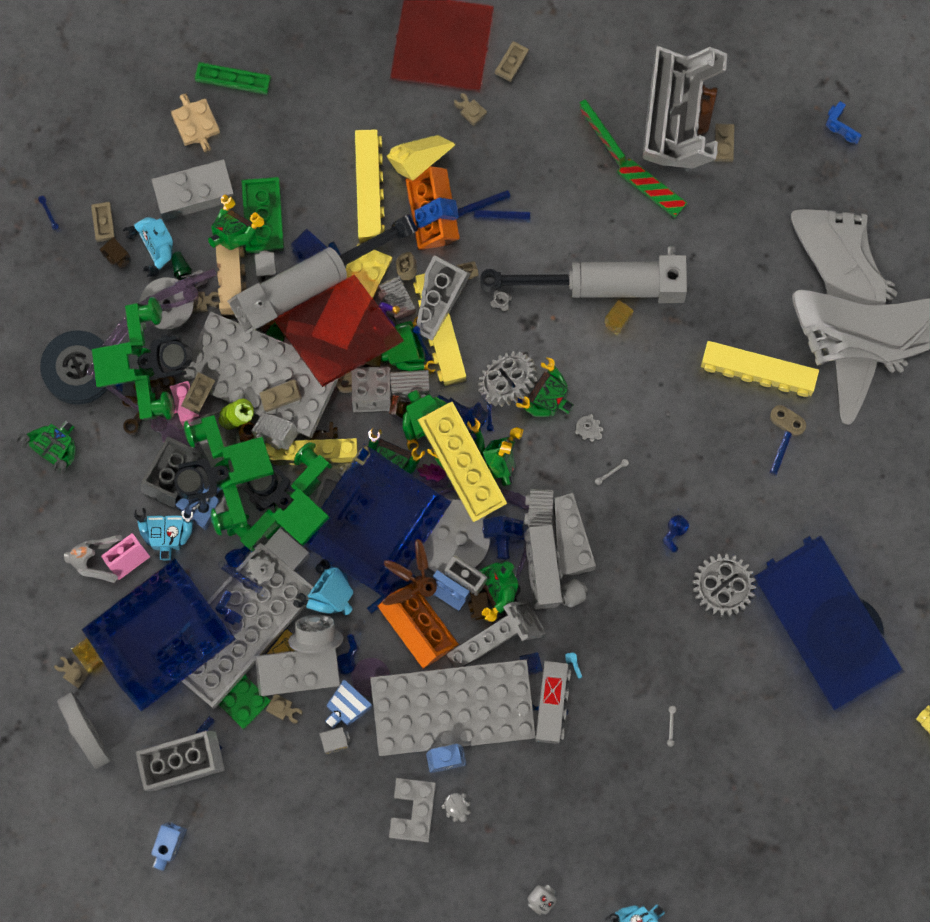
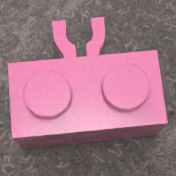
M189 381L170 386L174 398L175 413H178L183 427L186 420L191 425L190 422L200 418L199 414L181 406L191 387Z
M131 533L101 557L120 580L150 558V555L135 535Z

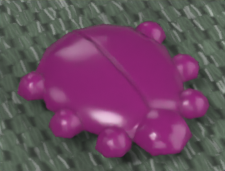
M431 463L429 466L423 464V467L417 468L420 476H426L428 481L435 480L439 482L447 475L445 470L434 463Z

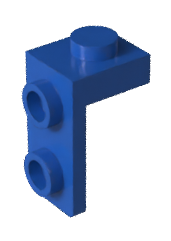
M839 101L837 106L833 105L829 110L826 126L832 132L843 135L848 142L858 144L862 135L838 121L846 104Z
M438 198L414 211L417 228H422L440 218L448 220L459 218L456 200Z

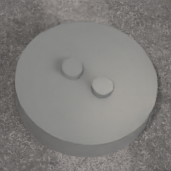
M447 499L438 501L426 508L415 523L413 530L414 550L416 539L421 540L427 556V570L433 574L438 570L445 575V568L454 555L477 569L484 562L489 552L490 529L485 517L472 522L461 500Z
M70 692L58 699L59 707L69 725V732L76 739L93 767L98 769L110 762L111 759L104 743L75 694Z

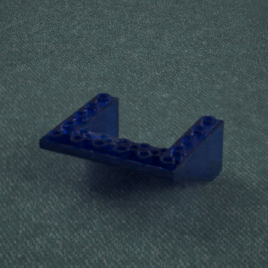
M363 444L321 507L330 518L304 545L386 598L392 593L401 578L390 571L384 565V561L389 560L408 569L416 557V539L421 540L424 545L448 509L451 501L366 444Z
M173 559L82 629L119 687L141 712L236 640L176 559Z

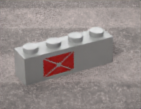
M544 661L536 742L559 744L560 739H564L565 728H562L561 724L562 720H566L567 708H563L564 700L568 701L569 689H566V681H570L571 669H568V664Z

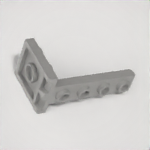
M529 601L508 603L504 606L508 616L447 653L453 667L467 666L516 634L520 636L522 641L541 638L546 635Z

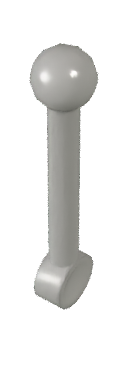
M623 459L620 465L601 478H596L595 483L601 485L602 481L622 467H627L629 464L628 460Z
M670 706L668 709L670 713V727L667 745L669 747L674 746L675 706Z

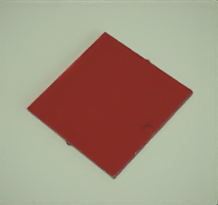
M403 0L390 79L480 92L486 53L489 50L488 41L494 6L454 0Z
M355 274L274 319L277 326L321 387L404 342L401 335Z

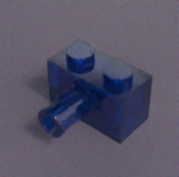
M503 515L483 519L482 532L484 538L497 543V559H510L509 543L524 540L523 521Z

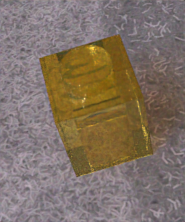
M618 300L605 317L604 323L606 327L612 332L617 331L620 334L632 318L634 310Z

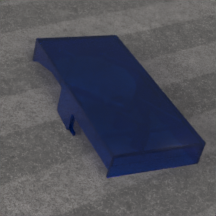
M821 535L814 540L811 539V536H808L802 540L805 544L804 546L778 562H775L774 558L766 562L768 568L754 577L833 710L839 712L901 675L905 670L856 589L846 576L826 540Z

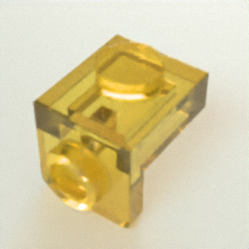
M88 638L72 648L73 653L78 657L89 674L105 663Z

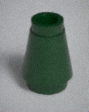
M174 252L171 257L174 277L182 281L185 278L181 276L191 274L192 269L181 252Z

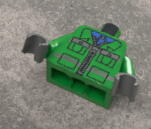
M65 421L59 429L50 424L27 434L21 433L16 439V443L23 441L21 448H25L27 443H30V448L52 463L54 471L59 468L61 474H65L66 468L75 460L76 446L74 440L69 436L75 427L68 421Z

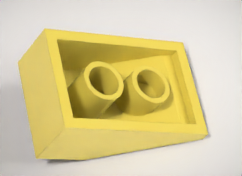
M437 135L397 145L390 150L386 157L397 173L414 180L453 148L455 144Z

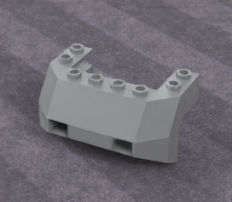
M657 46L650 85L643 159L663 166L695 168L716 160L718 142L713 141L705 144L706 137L697 136V130L699 128L698 121L701 110L703 81L726 71L727 53L708 47L686 57Z

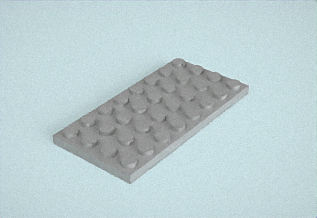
M210 312L192 350V362L185 369L187 375H181L179 381H189L191 386L199 372L215 380L209 393L210 395L229 403L238 399H247L253 405L254 414L261 416L264 412L287 421L289 420L295 424L297 432L312 438L343 367L256 330L245 334L239 323ZM292 380L297 381L302 397L301 400L269 412L264 411L260 392Z
M259 543L255 550L249 554L156 660L210 707L215 709L255 664V655H263L304 609L306 605H303L301 608L293 605L294 600L302 602L296 598V595L303 593L306 599L309 600L308 595L313 586L262 543ZM257 556H260L261 559L267 557L268 561L275 562L276 564L273 577L268 581L262 582V584H258V580L255 578L251 579L252 573L247 571V568L250 567L248 565L249 560H256Z
M527 660L370 677L379 756L429 751L453 744H459L463 747L536 738Z

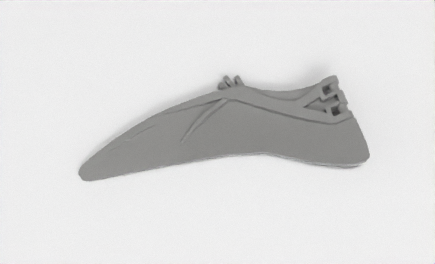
M808 209L794 210L792 212L791 223L806 252L819 271L825 283L827 295L870 306L886 305V300L892 302L893 298L890 295L896 297L898 292L892 289L895 286L893 282L883 279L873 260L867 237V214L854 215V213L849 212L839 214L835 211ZM860 358L835 360L839 412L842 423L850 425L855 420L869 390L877 361Z
M797 290L792 295L799 322L803 328L804 335H807L809 339L808 344L811 352L815 354L817 366L838 359L860 358L885 364L891 373L895 369L901 373L904 371L902 366L906 367L908 365L904 359L930 350V298L899 304L870 306L807 290Z

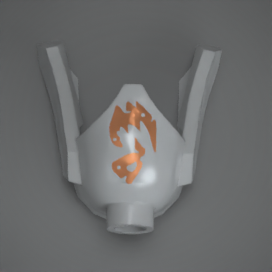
M122 535L86 541L76 545L71 551L65 552L64 560L66 563H71L78 570V573L83 576L115 583L118 578L116 574L93 568L87 569L86 562L88 558L95 555L93 549L112 548L123 540Z

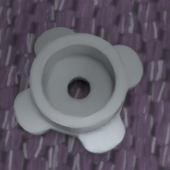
M500 290L495 291L491 306L507 311L509 308L508 303L512 300L511 294H506Z

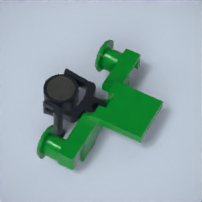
M150 297L148 305L136 303L125 306L130 342L92 349L96 387L101 388L135 381L140 419L150 420L164 415L166 419L170 420L174 417L175 413L173 398L168 392H163L161 399L156 400L155 393L151 392L150 377L154 374L158 378L187 375L185 369L190 366L193 354L189 346L182 343V337L178 335L170 336L163 334L161 339L152 341L150 349L143 348L145 346L143 330L147 329L146 322L152 321L155 325H158L162 321L161 305L155 297ZM164 343H166V344L162 347V350H161V352H160V347H161V345L164 344ZM128 355L138 356L137 363L139 369H130ZM160 359L166 368L175 371L165 373L161 367Z
M214 415L202 418V423L189 426L186 420L184 422V432L189 445L195 448L194 443L207 440L213 459L221 457L222 461L217 462L213 468H211L210 463L206 459L178 464L179 472L174 479L176 492L180 497L187 499L189 505L199 502V512L206 513L209 510L206 499L214 497L218 487L220 490H223L228 511L216 514L214 508L211 510V521L217 535L222 536L221 531L247 526V519L236 485L274 474L263 437L224 447ZM228 460H231L233 472L230 471ZM196 467H201L207 474L209 491L203 493V475Z
M309 442L296 453L294 464L300 465L304 463L307 468L292 484L290 479L272 463L273 475L247 482L250 490L247 487L243 490L250 496L249 500L255 505L256 509L263 511L276 504V512L273 513L268 509L252 527L247 523V526L241 528L227 529L228 536L237 534L241 538L240 541L253 552L255 550L253 546L262 536L270 539L282 526L304 546L330 518L309 498L321 485L317 477L327 467L329 469L333 467L320 454L318 456L314 452L315 443ZM275 472L282 478V482L278 489V477L275 474ZM290 484L291 487L295 490L294 492H286L289 489ZM253 493L257 494L258 496H263V497L269 496V495H271V496H270L269 498H267L266 500H260V499H259L257 496H255ZM245 514L246 519H247V521H248V520H249V515H248V514Z

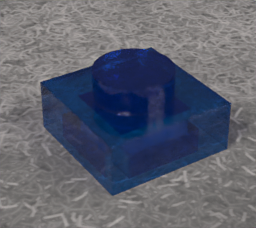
M538 652L519 656L520 660H527L528 675L543 672Z

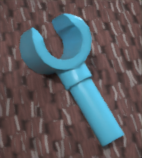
M573 652L566 653V664L573 663L578 679L583 677L578 667L576 654Z

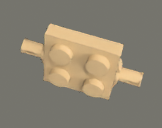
M185 93L184 96L182 94L180 98L183 106L171 111L176 127L185 146L192 143H201L203 151L207 152V150L211 149L207 140L211 136L220 133L206 99L190 103L187 94Z

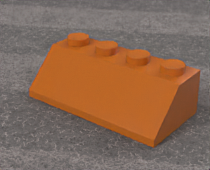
M430 166L414 180L406 179L412 218L416 227L415 210L438 198L452 199L447 169ZM440 218L422 228H417L418 231L415 232L418 250L447 246L460 239L456 220Z
M412 584L407 585V586H405V587H403V588H401V589H399V590H397V591H395V592L389 594L388 596L393 595V594H395V593H397V592H400V591H402V590H405V589H407V588H410L411 590H413ZM414 593L411 599L392 605H384L381 602L378 608L423 669L435 663L459 645L424 596Z

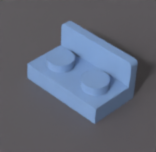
M437 570L433 575V579L437 584L436 592L433 595L459 611L470 596V591Z

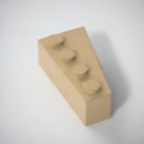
M222 245L216 247L217 267L219 268L217 277L220 286L218 288L220 298L219 309L222 317L227 319H237L227 301L247 289L246 282H243L242 277L246 275L245 264H241V258L244 257L243 246L233 250H228Z

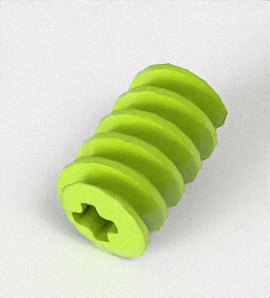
M238 399L228 404L220 411L219 424L224 429L232 430L249 422L254 415L253 405L247 399Z

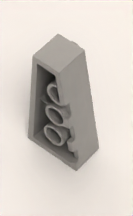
M570 493L554 498L556 549L559 550L560 556L557 565L558 568H561L562 580L594 571L596 564L574 494Z

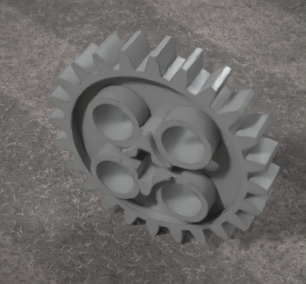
M513 351L511 356L505 353L503 358L499 355L497 361L492 360V365H486L488 370L482 371L484 376L479 377L481 382L478 383V386L480 387L479 392L489 404L493 403L494 406L500 404L503 407L506 402L510 406L511 401L514 400L517 403V398L524 399L523 394L530 393L528 388H533L532 382L537 381L535 377L538 375L536 371L537 366L531 357H528L527 354L523 355L522 352L516 354ZM501 370H503L507 374L509 379L516 386L515 388H513L506 380V378L501 374Z
M726 553L722 559L721 555L718 554L717 560L710 556V563L704 560L703 565L705 567L698 566L697 569L701 573L694 574L698 580H693L692 584L698 587H695L693 592H699L695 599H702L700 606L706 604V612L711 608L713 609V615L720 611V617L723 616L724 612H727V615L730 617L732 611L735 614L739 613L738 608L745 610L744 603L750 605L751 601L748 597L753 598L755 595L750 591L756 589V586L751 585V583H754L756 579L750 578L753 571L747 572L748 564L745 566L741 565L743 559L737 562L736 555L729 559ZM728 568L730 575H722L720 569ZM734 574L738 575V577L729 582L727 588L723 587L716 595L711 596V593L720 587L721 582L726 583ZM713 580L716 586L708 588L705 581ZM733 583H741L743 590H735ZM721 594L726 595L728 602L721 603L718 596Z

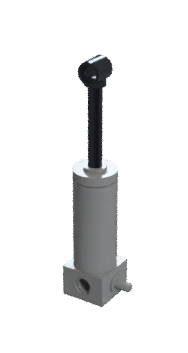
M407 214L393 222L392 228L341 255H338L334 249L328 247L265 282L257 283L242 291L227 302L245 334H248L277 318L282 313L347 278L345 265L395 238L404 239L418 231L410 214Z
M669 246L667 248L668 255H659L658 261L572 262V271H569V274L501 275V272H497L494 269H486L481 273L480 284L486 292H494L497 289H501V286H569V289H572V298L658 297V303H684L687 293L686 255H675V247ZM491 277L495 281L489 284L485 282V279Z

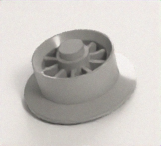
M168 277L156 279L148 284L142 292L140 304L148 305L150 297H155L161 305V323L155 325L152 321H147L156 328L163 330L178 328L192 314L193 296L189 288L177 279Z
M308 615L296 621V632L288 640L289 646L298 652L322 653L340 646L343 642V635L335 629L334 620L326 615Z

